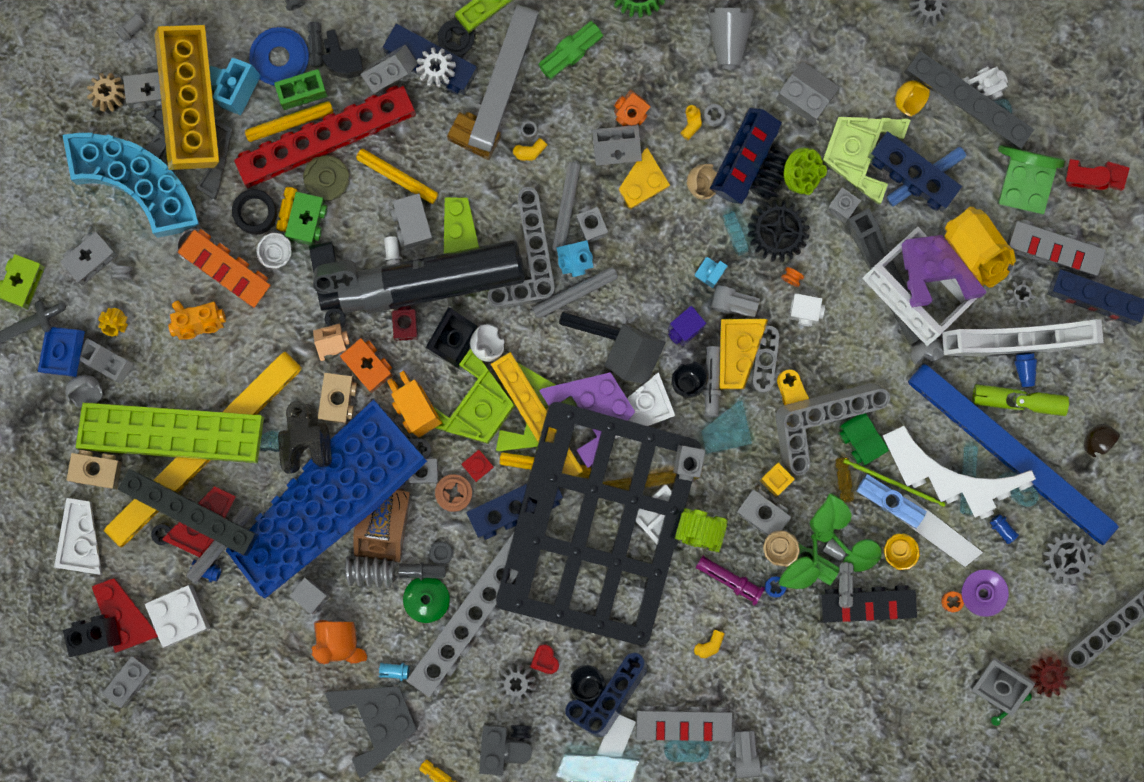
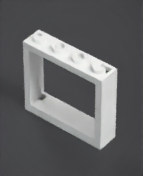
M917 227L862 279L928 346L977 298L965 300L956 279L942 280V284L961 304L940 325L922 306L911 308L909 300L912 296L884 267L902 251L901 244L906 239L928 237Z

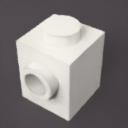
M795 293L792 297L789 319L798 321V324L811 327L812 324H816L824 316L825 305H821L822 298Z

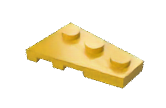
M721 319V390L745 389L768 319Z

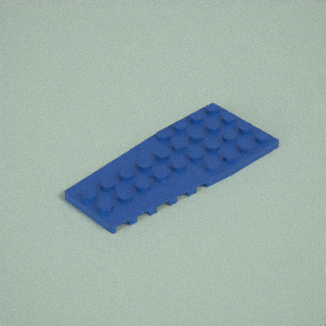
M373 399L302 468L304 472L297 480L295 478L291 479L286 485L288 489L280 497L277 495L271 501L273 505L264 514L259 513L255 518L257 522L249 530L258 534V537L248 556H244L229 547L226 548V552L261 597L267 598L375 511L428 461Z

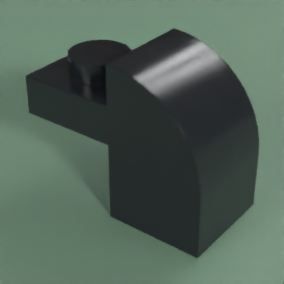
M336 30L326 31L327 39H324L326 53H331L322 55L327 69L333 75L340 78L361 76L364 70L359 49L354 48L341 51Z

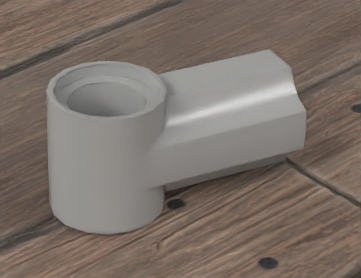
M717 285L711 309L723 313L733 312L755 318L760 298L738 293L730 287Z
M754 730L734 732L736 779L760 777L759 757L756 755Z

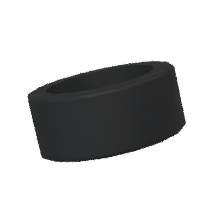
M249 189L240 193L234 200L232 217L237 226L244 232L251 235L263 234L274 226L277 219V207L273 199L266 192L258 189ZM250 199L262 200L268 207V216L259 225L247 224L241 216L243 205Z

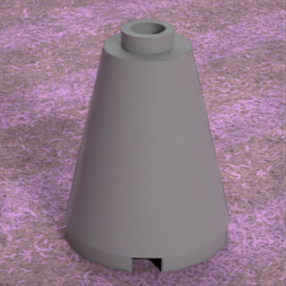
M708 8L717 63L722 65V69L736 70V65H741L754 16V9Z

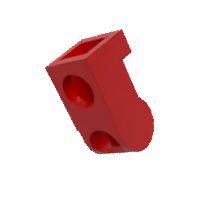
M1070 159L1066 183L1069 187L1106 190L1111 186L1112 176L1106 167H1081L1082 165L1079 160Z

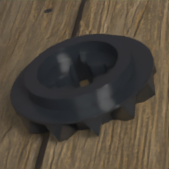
M450 20L441 26L438 32V43L441 48L456 56L465 55L466 52L472 49L474 33L473 31L468 33L458 20ZM452 30L454 33H456L457 36L462 35V37L460 38L461 46H459L455 41L450 42V40L452 39Z

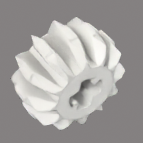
M431 48V55L424 51L423 56L425 59L418 58L417 63L421 66L417 67L416 71L421 74L420 80L422 82L427 80V86L431 87L433 82H436L437 88H440V81L443 80L445 84H449L447 76H455V72L451 69H454L456 64L455 62H450L452 55H445L444 49L441 48L437 54L435 48ZM436 64L438 66L440 64V70L436 72L434 69L432 71V65Z

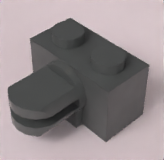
M484 724L479 774L503 776L504 763H527L532 756L530 744L526 741L506 739L507 726Z

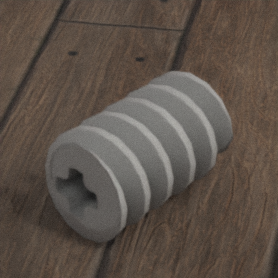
M349 556L346 557L345 579H347L349 586H352L356 579L357 585L360 587L364 581H366L368 587H371L374 581L377 588L381 587L383 581L386 588L391 587L395 571L394 558L391 565H388L387 558H384L382 564H379L377 557H375L373 563L370 564L368 557H365L363 563H360L358 556L355 557L353 563H351Z

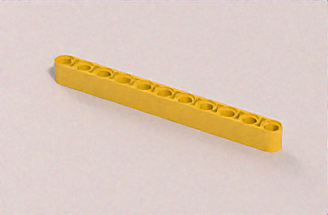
M286 351L283 352L223 413L257 415L301 371L302 367ZM176 457L154 481L179 493L211 460ZM134 499L104 529V532L122 548L159 511Z

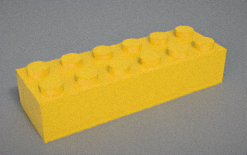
M205 25L158 26L154 35L168 170L215 168L219 162Z

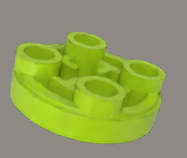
M806 147L793 151L788 157L784 168V180L787 187L792 192L810 195L820 183L821 178H824L827 174V167L823 165L820 154L816 150Z

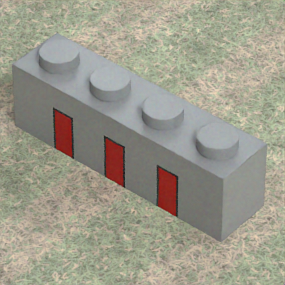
M1028 220L1016 221L1012 225L1007 244L1014 250L1016 255L1090 279L1098 276L1106 251L1100 248L1098 243L1091 241L1084 243L1078 241V237L1070 234L1062 236L1056 234V230L1043 227L1041 229L1035 227L1034 223Z
M642 706L641 710H636V739L732 741V712H726V707H712V711H703V707L690 706L689 711H679V706H665V710H656V706Z

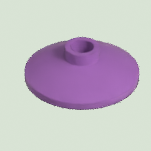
M978 570L966 578L961 594L962 600L970 612L978 616L989 617L996 615L1005 607L1009 591L1005 580L998 573L991 570ZM981 589L987 591V595L984 598L979 594Z

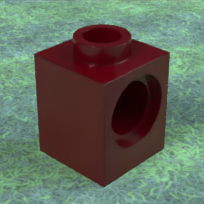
M411 306L392 311L393 339L395 341L418 340L416 310L411 309ZM404 317L411 319V325L406 329L399 327V321Z

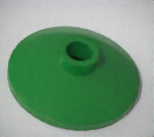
M416 578L409 583L403 595L405 611L412 619L421 623H432L439 620L447 612L450 603L448 589L437 578H424L423 580ZM424 595L430 597L428 604H423L421 601Z

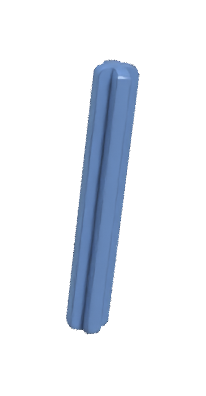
M958 147L933 165L942 172H945L966 157V153L961 147ZM904 184L886 197L889 204L895 206L910 196L909 187Z

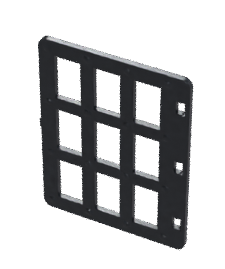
M561 402L551 403L546 412L496 597L497 606L509 612L636 645L647 644L652 633L673 551L677 548L678 540L675 539L681 514L686 507L692 481L679 479V474H676L669 501H664L643 495L656 446L677 452L678 445L701 449L700 443L693 438ZM575 424L601 431L588 480L562 473ZM549 427L556 429L553 443L545 442ZM615 435L641 442L628 491L602 484ZM691 457L684 460V468L690 470L693 467L694 461ZM558 487L584 494L571 542L545 536ZM530 498L537 500L534 514L526 512ZM598 498L624 504L612 553L586 547ZM639 509L665 515L652 564L626 557ZM541 550L567 556L554 605L528 598ZM582 560L608 567L595 616L569 609ZM511 568L518 571L515 584L507 583ZM622 571L648 578L635 626L609 619Z

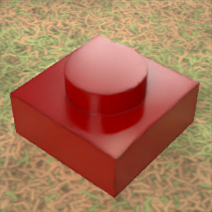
M1107 161L1105 167L1112 176V184L1109 188L1119 191L1124 190L1130 168Z
M480 450L476 451L461 464L476 483L494 468Z

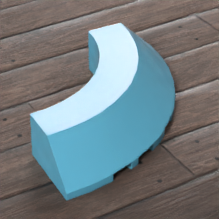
M72 133L62 135L70 178L76 185L102 184L114 187L130 195L144 210L151 225L152 233L157 238L179 234L199 225L195 208L183 184L174 172L168 170V166L151 152L133 142L108 134Z

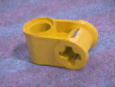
M789 369L778 375L777 385L784 405L809 399L800 376L796 371ZM785 374H787L788 377H793L794 381L791 382V387L789 386V384L783 383V380L786 379Z

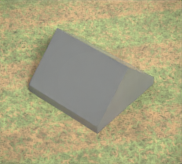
M994 657L988 662L972 691L1013 716L1034 687L1035 682Z

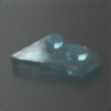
M742 400L735 403L701 431L706 454L752 444Z

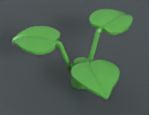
M829 493L826 501L817 510L809 523L814 533L811 535L813 540V561L809 557L797 559L785 570L778 583L780 586L787 588L804 589L811 586L817 580L820 574L818 567H816L818 564L817 540L828 542L833 538L849 554L843 563H852L854 572L866 571L875 566L882 557L881 548L877 542L870 539L857 542L852 547V550H849L835 535L834 529H843L848 525L852 516L851 511L843 500Z

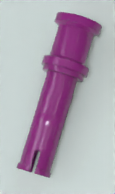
M704 555L696 566V569L733 589L735 595H741L752 601L754 606L765 590V587H758L748 581L746 576L739 577Z

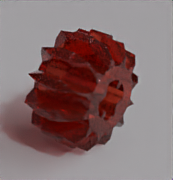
M1047 657L1046 662L1041 658L1038 659L1040 667L1036 665L1031 666L1036 671V674H1029V678L1036 679L1034 687H1038L1037 693L1041 695L1045 691L1046 697H1051L1053 692L1057 696L1061 695L1059 687L1062 689H1067L1068 687L1063 683V680H1070V676H1063V673L1067 672L1068 668H1060L1062 661L1056 660L1054 662L1052 657ZM1052 672L1051 677L1054 678L1053 681H1047L1048 678L1045 674Z

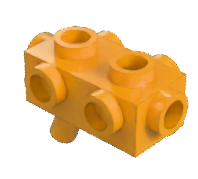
M180 301L172 303L175 313L170 314L171 323L168 324L172 337L177 336L179 340H188L195 338L197 335L215 333L219 329L224 328L223 323L226 322L224 310L219 309L215 302L186 309Z

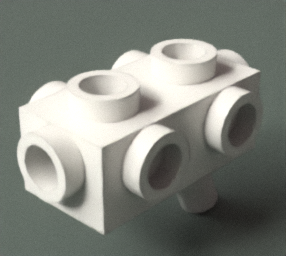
M986 67L977 72L978 76L969 79V77L962 79L992 101L1002 97V92L1008 87L1007 77L1003 71H999L998 67L992 69Z

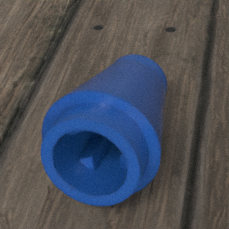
M1017 354L1014 363L1021 387L1035 386L1037 368L1035 354Z

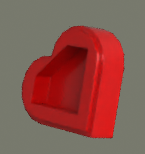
M543 644L537 648L530 668L546 674H553L558 670L559 662L553 657L554 652L551 646Z

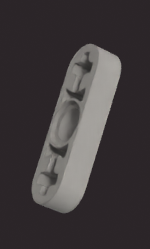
M766 326L764 334L767 331H771V335L775 336V339H771L769 347H774V351L760 349L759 346L754 361L752 386L758 393L770 391L774 384L779 332L773 326ZM766 338L761 340L760 345L763 347L766 345ZM768 353L771 355L772 363L769 366H763L759 362L761 354ZM758 368L761 370H771V374L766 373L765 380L769 381V385H765L764 389L760 388V384L756 382L762 377V372H757Z

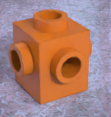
M630 89L625 97L620 96L614 104L616 108L614 113L617 116L616 121L623 126H640L647 118L646 112L651 106L646 100Z

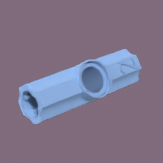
M868 474L865 475L856 492L880 506L884 511L890 512L915 529L922 522L927 512L903 497L899 492L890 489ZM888 495L894 496L897 500L894 508L886 504Z

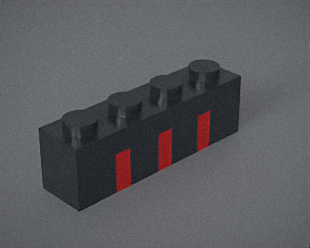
M909 585L895 586V591H886L885 586L871 587V592H862V588H853V595H851L853 596V606L849 608L839 606V597H841L839 589H824L825 594H819L820 623L917 618L916 590H909Z

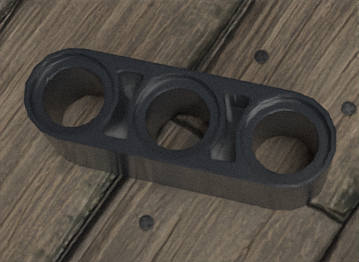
M332 241L309 246L313 273L320 265L337 262ZM325 277L319 278V279L322 280V281H327V280H329V279H327V278H325ZM317 292L321 311L341 307L338 292L328 294Z

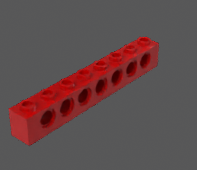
M393 86L387 89L385 94L379 97L377 95L370 96L365 99V103L358 106L356 104L349 105L340 114L335 115V113L326 115L322 118L323 121L314 124V122L308 123L301 127V131L294 134L293 132H287L281 135L278 141L273 143L272 141L264 142L255 151L247 150L238 154V158L234 159V162L244 185L249 189L302 166L316 157L325 156L416 116L404 86ZM391 103L394 105V108L391 112L386 113L382 111L383 105ZM366 112L373 114L372 119L368 122L361 120L362 114ZM345 121L352 123L349 130H340L341 123ZM322 131L330 132V137L327 140L319 139V134ZM301 140L309 141V146L306 149H298L297 146ZM280 149L288 150L287 156L283 159L276 157ZM260 158L267 160L263 168L255 167L256 161Z

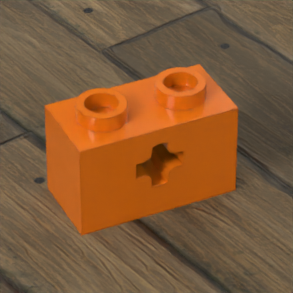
M360 338L342 353L340 357L372 394L393 376L389 372L392 367L384 357L381 360L378 359L374 354L377 349L369 340L364 342ZM366 359L369 362L373 360L371 363L373 368L370 370L367 367L363 369L365 366L363 361Z

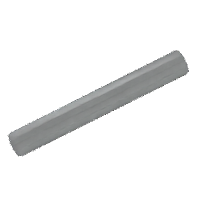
M569 162L552 247L553 251L556 252V247L566 245L580 171V164L575 162Z
M610 267L534 306L533 311L536 317L541 318L618 278L617 272L613 267Z
M244 505L231 521L243 527L253 516V511ZM214 540L186 573V577L191 582L196 583L227 546Z

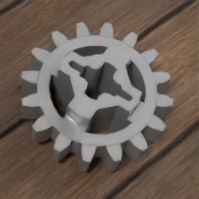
M1066 533L1061 534V540L1058 537H1053L1054 544H1046L1049 551L1042 552V555L1047 557V560L1043 561L1042 564L1049 565L1045 572H1053V580L1061 577L1062 584H1066L1068 579L1071 584H1075L1076 577L1083 581V573L1090 574L1091 571L1088 569V566L1095 564L1089 560V557L1095 555L1092 552L1088 553L1091 545H1083L1084 538L1080 537L1076 540V534L1074 533L1070 534L1069 539ZM1064 543H1071V544H1072L1071 546L1068 547V549H1064V548H1062V547H1059L1060 545H1062V544H1064ZM1080 552H1082L1083 561H1081ZM1071 554L1070 559L1072 563H1065L1067 559L1064 556ZM1054 556L1056 557V560H1057V565H1056V566H1055V564H1054ZM1069 568L1077 570L1073 574H1065Z

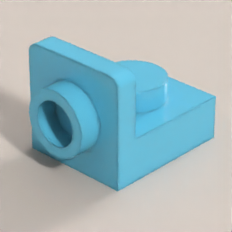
M706 257L696 271L695 277L711 288H714L728 265L722 261L716 263L709 257Z

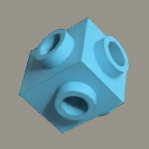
M587 240L556 247L559 257L558 264L562 274L572 273V277L586 274L585 269L593 268V256L589 250Z

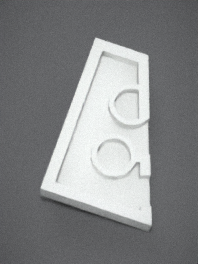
M659 372L627 398L635 410L634 415L629 419L631 422L651 426L675 416Z
M66 498L54 568L102 575L92 502Z

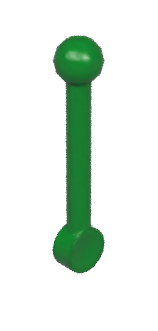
M1030 692L1022 703H1024L1025 701H1030L1032 699V694ZM1004 711L999 716H993L991 723L995 726L1000 725L1001 720L1008 713Z

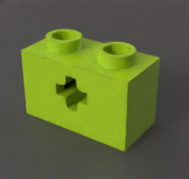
M14 254L13 258H10L6 264L5 271L7 273L4 280L0 281V299L28 310L45 267L40 263ZM22 279L23 282L22 284L15 283V280Z

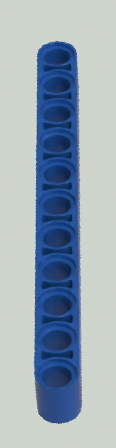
M922 364L908 380V383L918 393L1016 475L1032 470L1036 479L1032 481L1033 485L1031 487L1096 542L1104 546L1119 528L1111 518L929 366Z

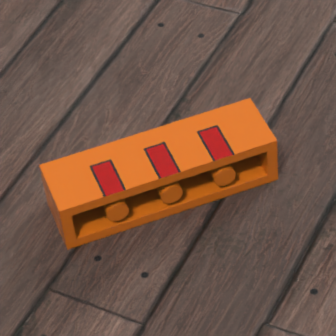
M202 229L198 232L192 230L177 253L255 308L271 286L266 282L269 278L258 270L256 273H253L248 269L250 264L242 258L238 257L235 260L229 255L230 250L221 243L217 246L209 241L211 236Z

